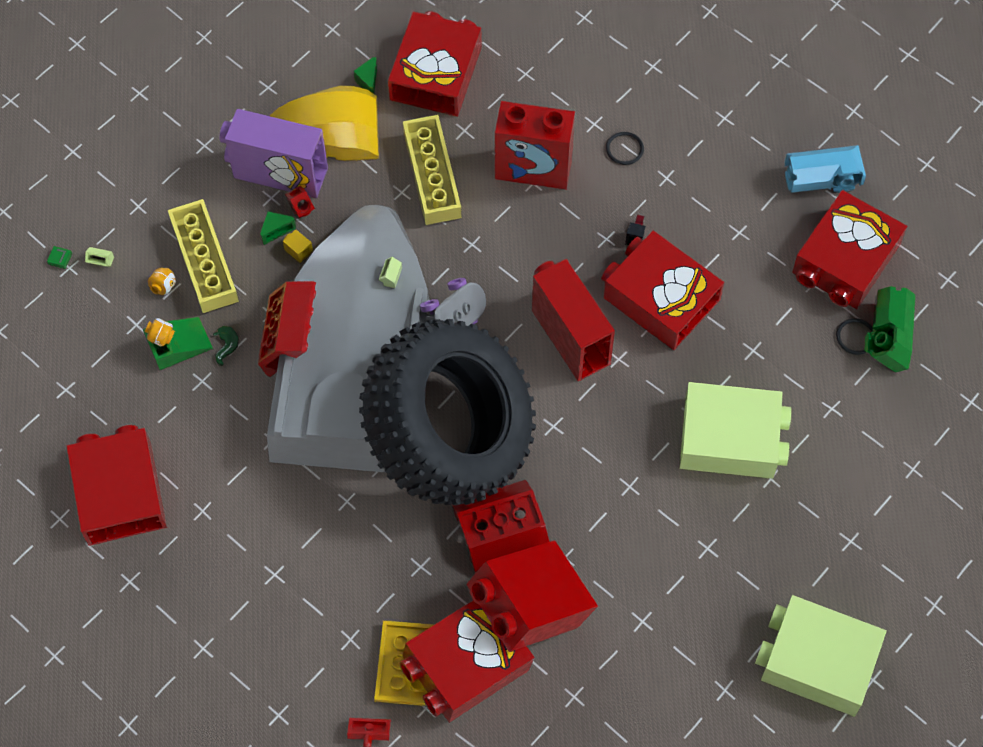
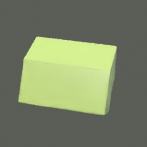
M89 247L85 254V262L111 267L114 259L112 251ZM93 255L106 258V261L94 259Z
M394 257L385 260L379 277V281L383 282L384 286L396 288L402 270V262Z

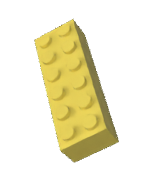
M434 115L403 121V133L425 225L462 218L461 204L439 116Z
M201 199L168 210L202 312L206 313L239 302L204 200Z

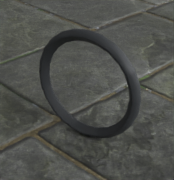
M619 132L612 135L607 141L606 152L612 161L622 165H630L642 157L644 144L636 134ZM621 135L635 138L640 144L639 155L630 161L616 159L610 152L612 140Z
M858 318L842 322L836 333L837 341L841 348L855 355L867 353L865 350L855 351L847 348L841 341L840 333L842 328L848 323H862L871 330V333L873 331L872 325Z

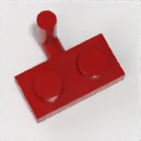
M349 718L347 739H364L363 747H372V740L389 741L391 719Z

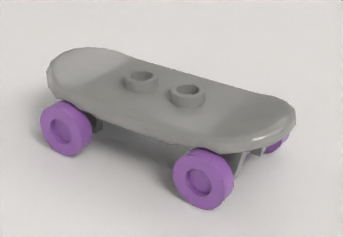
M458 278L447 283L449 290L456 291L441 304H439L437 299L428 300L420 304L421 312H430V315L426 316L427 320L440 319L445 321L446 319H453L454 323L464 321L469 326L471 323L476 324L482 316L486 306V296L482 287L477 283H467L465 278Z

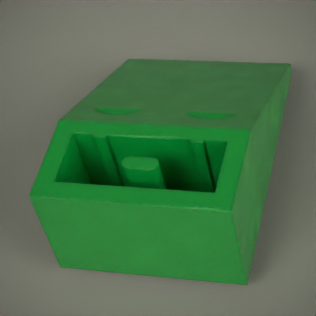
M199 317L166 321L173 325L172 330H175L169 345L165 344L162 347L148 341V333L143 329L159 370L213 349Z

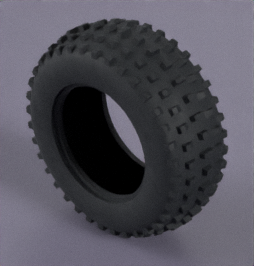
M436 319L428 320L421 324L420 322L411 325L412 329L406 327L400 330V337L397 334L390 338L391 343L384 344L381 347V354H376L373 357L372 362L374 365L369 366L366 371L368 377L362 381V386L365 387L364 392L360 393L359 397L363 401V407L359 408V413L364 418V421L360 424L361 428H365L367 436L364 437L365 442H369L373 450L370 453L372 456L376 455L379 461L378 467L380 469L385 468L386 477L389 480L395 479L397 487L401 490L406 488V492L409 495H419L421 500L431 499L433 504L444 503V505H468L474 503L475 499L478 502L486 499L485 493L490 496L498 492L497 487L503 488L506 486L508 480H512L516 476V469H520L524 465L523 458L528 457L530 454L528 446L534 442L531 432L536 429V424L532 423V417L536 416V410H532L531 407L534 397L529 396L527 389L531 386L529 382L525 383L522 376L525 372L517 367V358L515 356L511 358L508 354L509 348L506 345L502 347L499 343V338L496 336L491 338L486 329L478 330L477 325L471 323L467 326L464 321L454 323L453 319H446L445 321ZM431 372L438 373L450 380L461 392L467 403L471 417V437L464 453L448 446L438 436L430 423L425 407V386Z

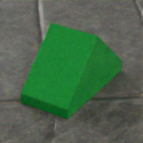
M372 57L353 72L354 80L361 88L375 93L377 58Z
M267 212L260 233L263 245L295 230V219L291 216Z

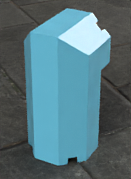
M858 145L786 154L784 161L785 166H788L787 171H785V178L791 193L827 188L830 190L833 188L836 193L842 190L847 192L854 190L855 185L858 183L859 186L863 185L866 179Z

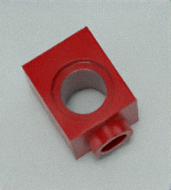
M301 185L285 194L293 212L299 218L308 216L315 209L306 190ZM304 200L303 204L298 206L299 201Z

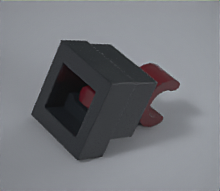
M637 214L635 223L630 222L625 245H629L636 237H640L643 240L646 228L643 225L645 216Z

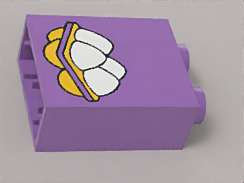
M241 109L236 110L232 122L224 121L220 131V142L226 144L224 160L231 164L234 178L289 192L301 185L309 197H318L328 170L322 129Z

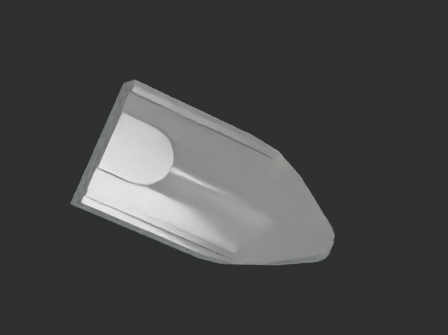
M365 205L357 209L313 251L295 278V281L316 282V297L312 305L314 312L310 318L311 330L307 337V351L298 358L284 354L279 356L267 431L269 462L385 472V468L380 469L378 467L379 461L376 455H371L370 451L373 449L369 442H365L364 437L367 436L365 428H361L360 423L364 421V418L359 413V408L363 407V401L359 397L365 388L362 386V381L368 377L366 373L368 367L374 365L372 362L373 357L376 354H381L380 349L384 344L391 343L390 338L397 334L400 337V330L406 327L412 329L411 325L428 321L426 316L430 315V312H421L420 304L430 299L418 258L398 214L387 206ZM390 257H394L402 262V270L396 288L384 286L383 282L379 281L385 260Z

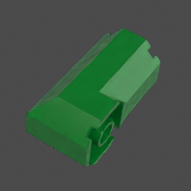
M889 286L879 289L875 296L872 333L868 332L865 336L864 350L896 373L909 369L913 346L916 294L907 288H901V291H898L896 287Z

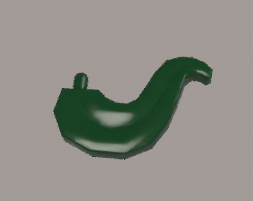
M222 326L217 329L218 332L213 333V336L219 335L220 339L225 342V346L215 355L216 362L220 366L224 365L222 360L238 348V335L230 326Z

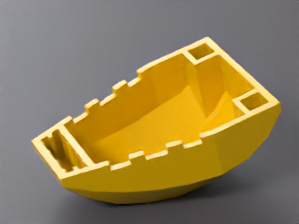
M336 86L292 100L270 114V117L322 129L326 158L328 156L335 157L336 160L342 161L379 159L377 95L367 89L355 86Z

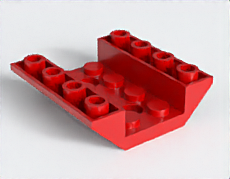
M285 282L269 295L258 365L266 376L271 377L277 373L280 355L284 354L298 358L307 351V337L311 330L310 318L314 312L312 305L316 297V282Z
M527 480L509 484L503 488H497L498 492L490 496L485 493L486 499L478 502L475 499L474 503L468 505H452L457 522L459 521L467 543L475 573L485 561L550 542L533 489ZM522 510L526 515L524 518L519 519L515 517V512ZM480 522L488 525L485 530H479L476 526Z

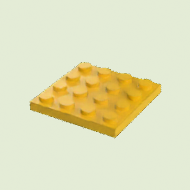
M383 621L375 702L426 706L423 695L428 692L419 680L411 683L405 677L399 662L404 659L402 655L406 642L429 629L433 624Z

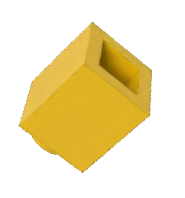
M297 230L287 234L283 240L284 250L299 263L313 252L312 242Z

